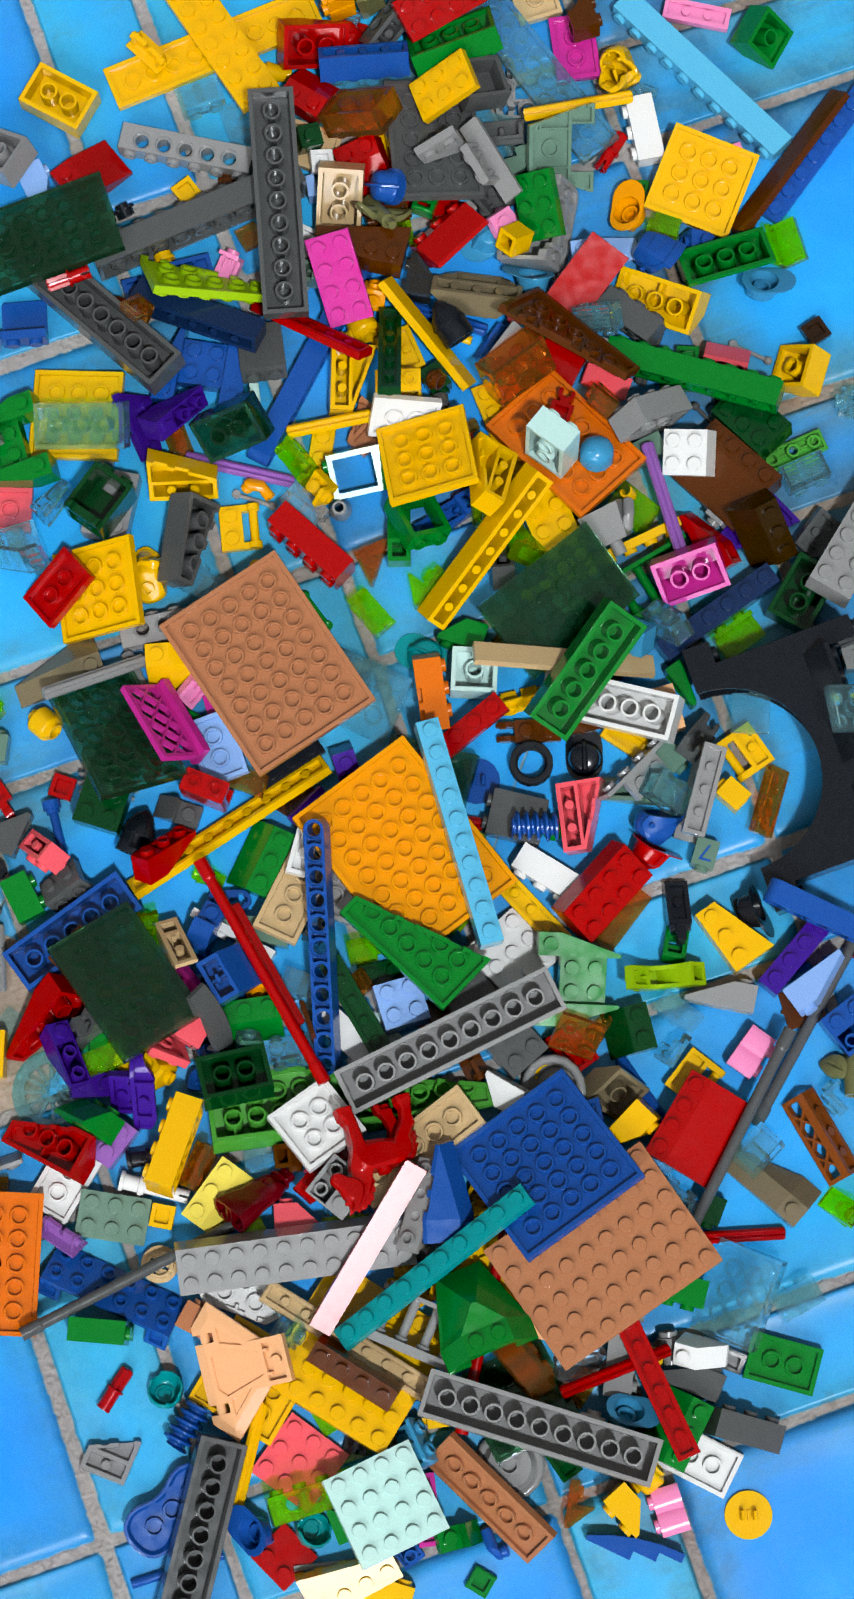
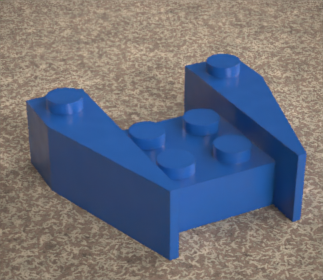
M180 328L172 345L182 353L186 364L155 396L151 393L150 398L153 405L178 395L179 387L191 389L201 385L203 391L220 393L217 407L219 415L242 419L246 396L240 370L238 348L232 345L188 339L189 331Z

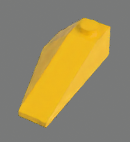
M625 266L621 268L615 285L617 289L618 287L624 289L634 301L638 299L644 303L646 309L653 313L655 311L664 318L666 328L689 336L704 317L711 297L709 293Z
M170 642L144 644L149 684H158L161 679H169L177 691L188 678L190 672Z

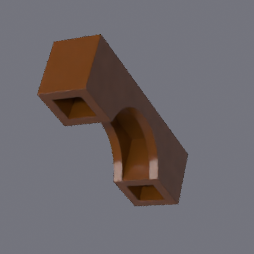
M577 0L576 5L567 12L568 27L574 43L600 36V26H603L600 13L595 12V0Z
M324 1333L317 1340L306 1358V1361L388 1412L405 1385L385 1371H375L358 1363L347 1353L340 1342Z

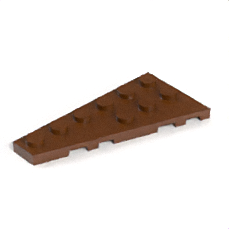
M536 287L501 303L497 310L623 380L636 375L640 369L637 364L540 287Z

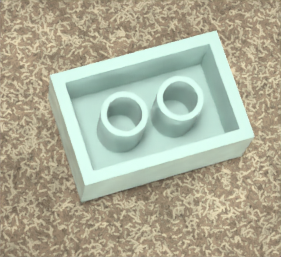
M543 405L526 425L525 454L562 479L578 460L580 431L573 422H566L562 419L556 410L548 409Z

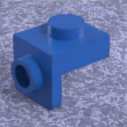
M694 228L685 231L679 236V241L685 244L686 248L714 240L713 234Z

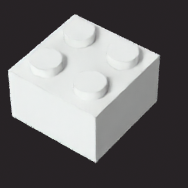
M664 429L662 474L667 476L715 477L717 431L708 429Z

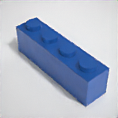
M407 40L318 47L321 83H336L337 81L347 80L355 82L360 79L378 80L385 77L402 78L410 76Z

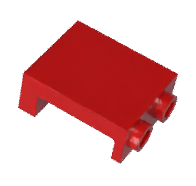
M191 767L186 768L178 787L183 797L225 814L235 793L229 789V782Z

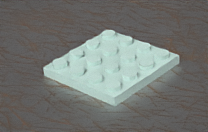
M408 1439L321 1482L362 1571L450 1528Z

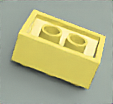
M222 1156L181 1214L207 1232L226 1222L218 1215L214 1206V1199L238 1189L255 1179Z

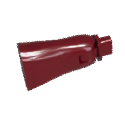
M281 1168L278 1171L273 1170L271 1174L266 1173L252 1182L214 1199L215 1209L222 1219L226 1222L231 1221V1225L237 1231L243 1233L267 1208L283 1196L284 1192L289 1188V1183L295 1180V1176L286 1168Z

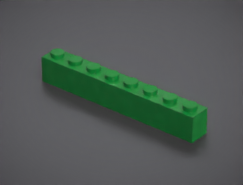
M610 335L608 339L611 345L640 367L634 377L670 386L681 385L683 390L774 414L778 412L785 392L784 381L778 376L760 375L755 370H741L732 364L722 365L710 358H696L687 352L680 354L673 352L668 347H654L648 342L631 341L622 335H617V337Z

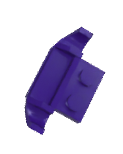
M131 1052L129 1071L109 1070L108 1081L111 1107L121 1114H133L136 1130H151L158 1118L155 1077L143 1060V1052Z

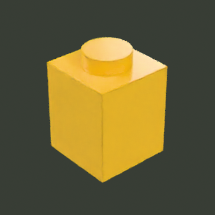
M520 221L500 227L495 247L510 258L528 252L534 231Z
M730 776L727 780L725 778L720 780L715 798L732 813L736 814L751 797L752 793Z

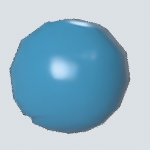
M594 435L584 439L580 446V463L588 471L601 472L612 465L614 448L608 438Z

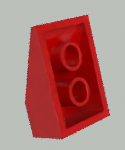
M278 18L277 63L283 70L319 68L318 47L349 45V22L310 18Z
M373 132L333 150L335 159L338 162L365 163L364 198L370 194V189L365 186V183L370 182L373 173L378 170L391 168L382 139Z
M105 140L68 158L50 172L53 183L80 215L133 174Z

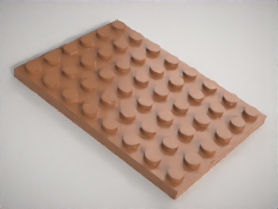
M275 550L159 625L259 777L270 772L376 702L375 697Z
M640 1141L626 1152L644 1173L645 1178L528 1263L508 1234L483 1251L525 1313L529 1315L532 1323L565 1371L723 1261Z

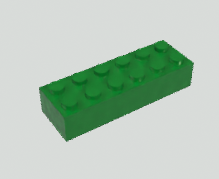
M604 597L524 709V712L567 741L648 626L610 599Z

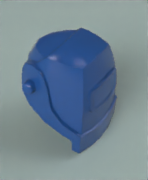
M647 231L637 243L633 257L641 272L646 271L652 274L663 267L671 269L682 255L686 245L664 234Z
M674 805L669 810L639 809L633 821L634 830L646 842L660 846L671 837L678 824L682 822L686 812Z

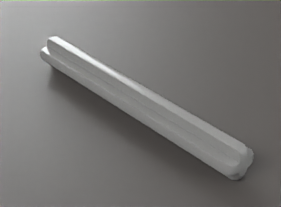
M139 654L45 686L41 689L42 696L49 700L146 667L145 656Z

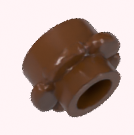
M441 369L430 371L426 378L429 389L440 390L446 382V374L442 373Z

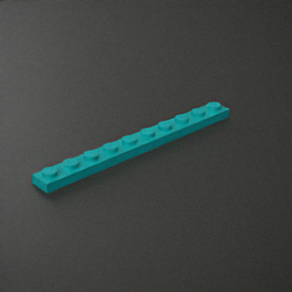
M521 1183L518 1184L337 1327L334 1333L345 1350L350 1351L533 1207L536 1203Z

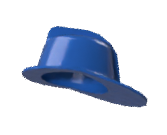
M388 168L375 171L370 182L365 183V186L369 187L371 198L385 205H398L405 196L406 178L402 170Z
M237 1504L233 1506L228 1532L249 1556H259L265 1547L275 1541L272 1536L270 1523L263 1517L255 1516L244 1505Z

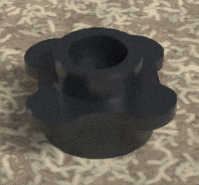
M127 202L118 205L115 207L116 212L113 213V216H117L118 220L121 221L135 213L132 208L134 204L128 205Z

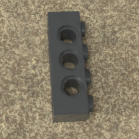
M389 0L386 6L379 12L358 41L361 44L397 41L405 30L390 4L395 0Z

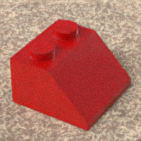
M300 69L290 76L284 87L293 86L295 115L309 123L318 122L320 124L341 92V89L331 83H321L320 77L306 69Z

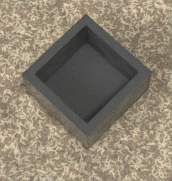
M498 54L469 58L481 88L459 102L462 112L467 113L505 107L511 90Z

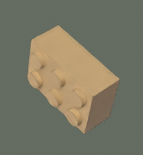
M320 160L318 167L315 234L318 226H362L363 214L355 207V203L358 201L363 203L365 163Z

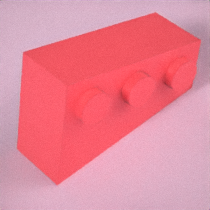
M602 777L555 784L563 851L568 855L592 852L602 802L598 797L603 793L602 788L605 786L606 781Z

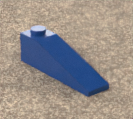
M453 1140L435 1145L431 1175L434 1179L431 1190L427 1191V1198H430L428 1212L423 1214L424 1244L445 1243L474 1220L473 1208Z

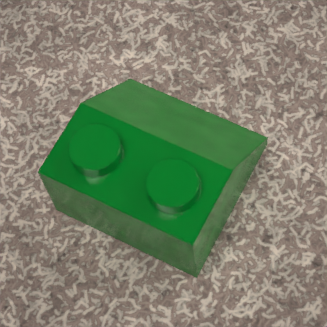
M750 5L730 43L741 55L773 70L794 32L769 6Z
M83 1098L56 1107L54 1110L56 1114L74 1127L93 1135L97 1140L109 1146L112 1145L125 1124V1121L118 1117L120 1112L110 1106L106 1108L104 1104L96 1099L90 1102Z

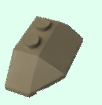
M456 271L443 275H433L430 293L437 300L446 301L456 306L465 315L497 319L504 315L497 311L500 304L521 295L523 286L516 285L504 277Z

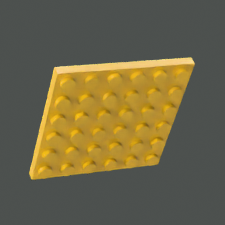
M337 1275L323 1277L308 1302L318 1308ZM364 1278L339 1322L344 1323L385 1289ZM409 1305L387 1321L384 1335L394 1338V1335L398 1334ZM419 1310L406 1338L408 1339L407 1344L412 1347L420 1344L430 1320L429 1316ZM294 1323L286 1336V1341L296 1380L273 1385L271 1389L374 1453L379 1454L385 1451L416 1399L401 1390L388 1412L306 1361L319 1338ZM438 1325L428 1347L430 1349L429 1354L436 1357L440 1353ZM368 1339L429 1377L431 1368L435 1369L434 1366Z

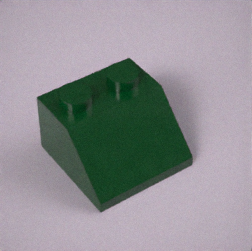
M646 1001L599 1015L611 1061L657 1049L658 1045Z

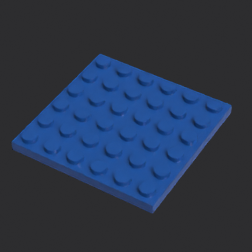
M562 1068L455 1146L463 1175L488 1208L520 1183L536 1204L504 1229L528 1263L645 1178L644 1173Z

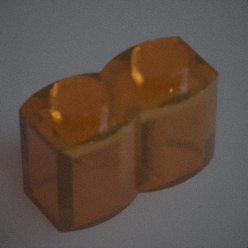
M601 381L598 384L593 382L584 395L586 397L585 403L606 420L619 406L621 400Z

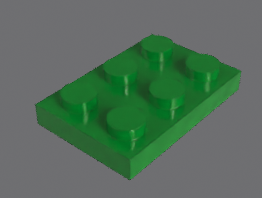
M554 167L516 175L515 178L523 189L515 197L519 221L534 231L532 242L566 235Z
M754 1331L742 1377L813 1396L824 1350Z

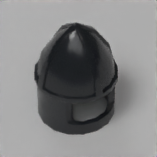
M446 301L434 302L432 308L434 333L439 336L447 350L455 347L474 333L475 330L464 312Z
M149 810L138 811L127 819L121 828L115 849L132 855L141 847L155 840L156 828L154 818Z

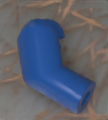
M491 1528L483 1529L480 1532L486 1549L497 1560H504L503 1558L510 1556V1551L506 1544L498 1546Z

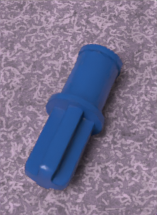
M498 322L488 337L483 338L484 342L475 355H473V358L477 361L484 354L479 363L485 365L486 355L508 327Z

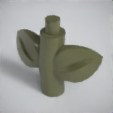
M370 194L365 196L363 203L360 201L355 203V207L362 214L378 221L384 228L394 229L397 226L396 222L404 220L412 213L411 209L386 208L381 202L371 198Z
M835 1054L822 1059L819 1062V1067L824 1074L832 1079H844V1096L854 1098V1054L851 1057L846 1055V1058Z

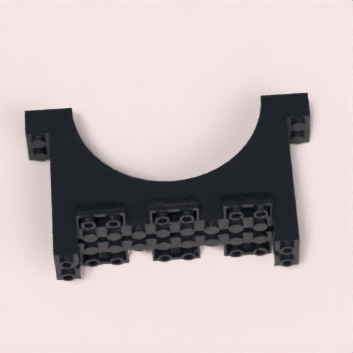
M848 614L722 661L716 647H711L708 641L682 651L697 695H700L701 700L723 695H745L771 702L796 718L810 734L817 747L822 767V793L817 813L808 831L793 849L775 862L760 868L767 887L771 878H777L805 891L801 883L854 865V697L852 693L847 694L851 689L836 651L854 644V618L849 619ZM775 907L776 913L779 916L787 913Z

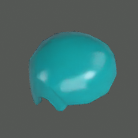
M162 1370L157 1376L151 1378L147 1394L150 1402L157 1408L169 1409L180 1402L184 1387L180 1376L174 1371Z
M307 1512L297 1522L296 1536L305 1547L318 1549L330 1542L332 1526L325 1515L319 1512Z

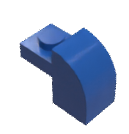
M206 900L198 916L194 917L186 936L194 952L205 958L208 957L218 939L217 931L225 919L219 906L209 900Z

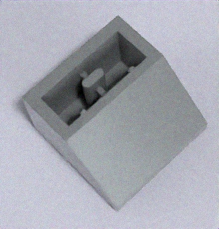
M334 1153L305 1191L343 1221L350 1213L349 1206L345 1205V1201L340 1193L331 1186L330 1177L338 1172L349 1176L347 1161Z

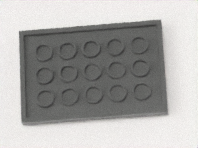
M414 80L384 81L383 91L391 168L402 170L406 178V192L402 201L484 199V186L476 180L475 172L465 162L462 151L426 164L417 157L414 151L415 147L451 125L464 138L459 129L470 119L476 117V111L463 113L460 103H458L427 124L423 122L409 88V84Z

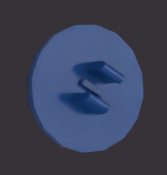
M468 760L456 771L455 776L462 799L468 803H486L488 793H493L494 789L500 786L498 771L494 765L486 760Z

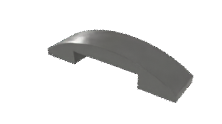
M200 983L186 999L192 1014L200 1017L210 1041V1045L207 1047L208 1053L214 1054L232 1050L233 1036L228 1019L211 991L205 984Z

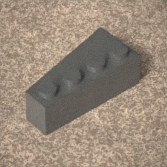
M192 491L171 493L157 578L158 582L172 588L193 586L202 561L200 558L201 552L206 550L208 544L206 538L209 530H213L215 525L213 518L215 513H219L221 505Z

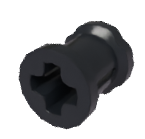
M149 1146L139 1151L131 1152L126 1150L129 1171H133L134 1168L145 1166L146 1163L151 1162Z

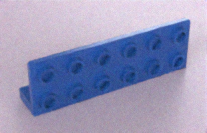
M56 1248L40 1276L38 1293L57 1302L63 1291L80 1298L128 1272L82 1251L74 1258H71ZM141 1279L93 1305L147 1329L143 1341L165 1351L175 1323L187 1300Z

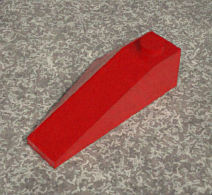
M48 972L33 992L5 1055L6 1058L24 1062L42 1047L39 1036L47 1024L79 1016L86 1004H89L88 1001L93 999L92 995L84 989L78 988L66 976Z

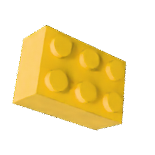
M42 62L39 63L18 98L23 110L78 139L82 136L101 104L99 92Z

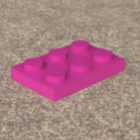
M567 16L548 18L557 84L599 79L601 69L596 37L574 43L568 27Z

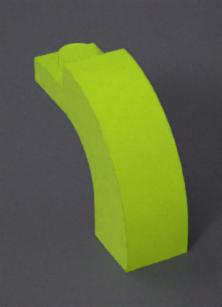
M689 961L658 966H624L626 990H634L635 992L664 991L706 985L704 962Z

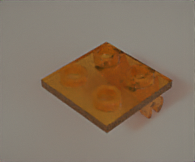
M563 1011L548 1041V1047L592 1060L613 1019L609 1015L607 1020H605L604 1014H600L593 1021Z

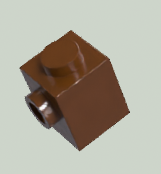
M286 1143L273 1145L275 1169L288 1168L289 1172L303 1171L302 1163Z

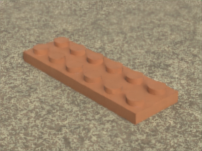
M454 1431L436 1449V1456L439 1461L429 1468L527 1564L558 1534Z

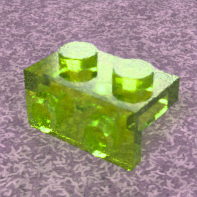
M792 216L774 225L769 223L764 225L765 234L776 257V262L774 263L776 266L788 269L809 259L795 217Z
M751 610L746 613L744 611L739 612L732 618L733 622L728 626L723 624L714 631L715 635L712 641L726 659L744 652L766 636L764 630L752 616L753 612Z

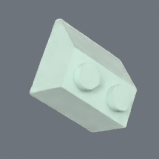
M453 646L450 698L484 700L493 692L497 694L498 666L474 665L472 647Z

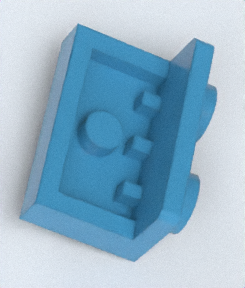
M408 1417L404 1420L406 1424L398 1429L395 1437L398 1444L407 1439L409 1440L424 1471L439 1461L436 1456V1448L427 1436V1429L420 1418Z

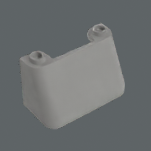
M555 174L566 235L531 242L528 252L512 258L497 248V259L501 263L554 273H561L565 268L579 196L576 187L562 174ZM516 206L515 215H516V220L519 221V216H518V211H517V206Z

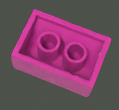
M715 536L650 559V569L666 608L731 585L725 561Z

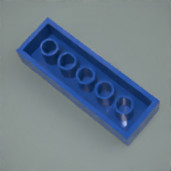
M115 871L8 948L2 955L27 990L33 994L35 988L48 972L54 974L62 973L48 957L79 924L102 944L142 915L145 910Z

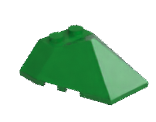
M480 1261L449 1273L436 1282L440 1353L449 1375L471 1367V1360L515 1342L516 1347H519L539 1338L529 1315L525 1313L518 1302Z

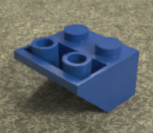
M239 943L219 950L196 963L221 1007L262 984Z
M853 994L818 1022L831 1041L848 1057L854 1054Z

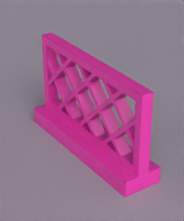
M161 679L158 684L123 685L121 687V693L161 761L190 760L192 765L200 764L211 749L169 679ZM132 693L139 696L141 699L139 700L132 695ZM144 700L155 706L154 709L145 704ZM142 710L151 715V718L144 715ZM154 719H158L159 721L164 723L165 726H162L161 724L157 723L156 721H154ZM152 728L162 733L161 736L155 733ZM165 736L172 739L176 743L173 744L170 741L166 740ZM163 746L171 750L172 753H166Z

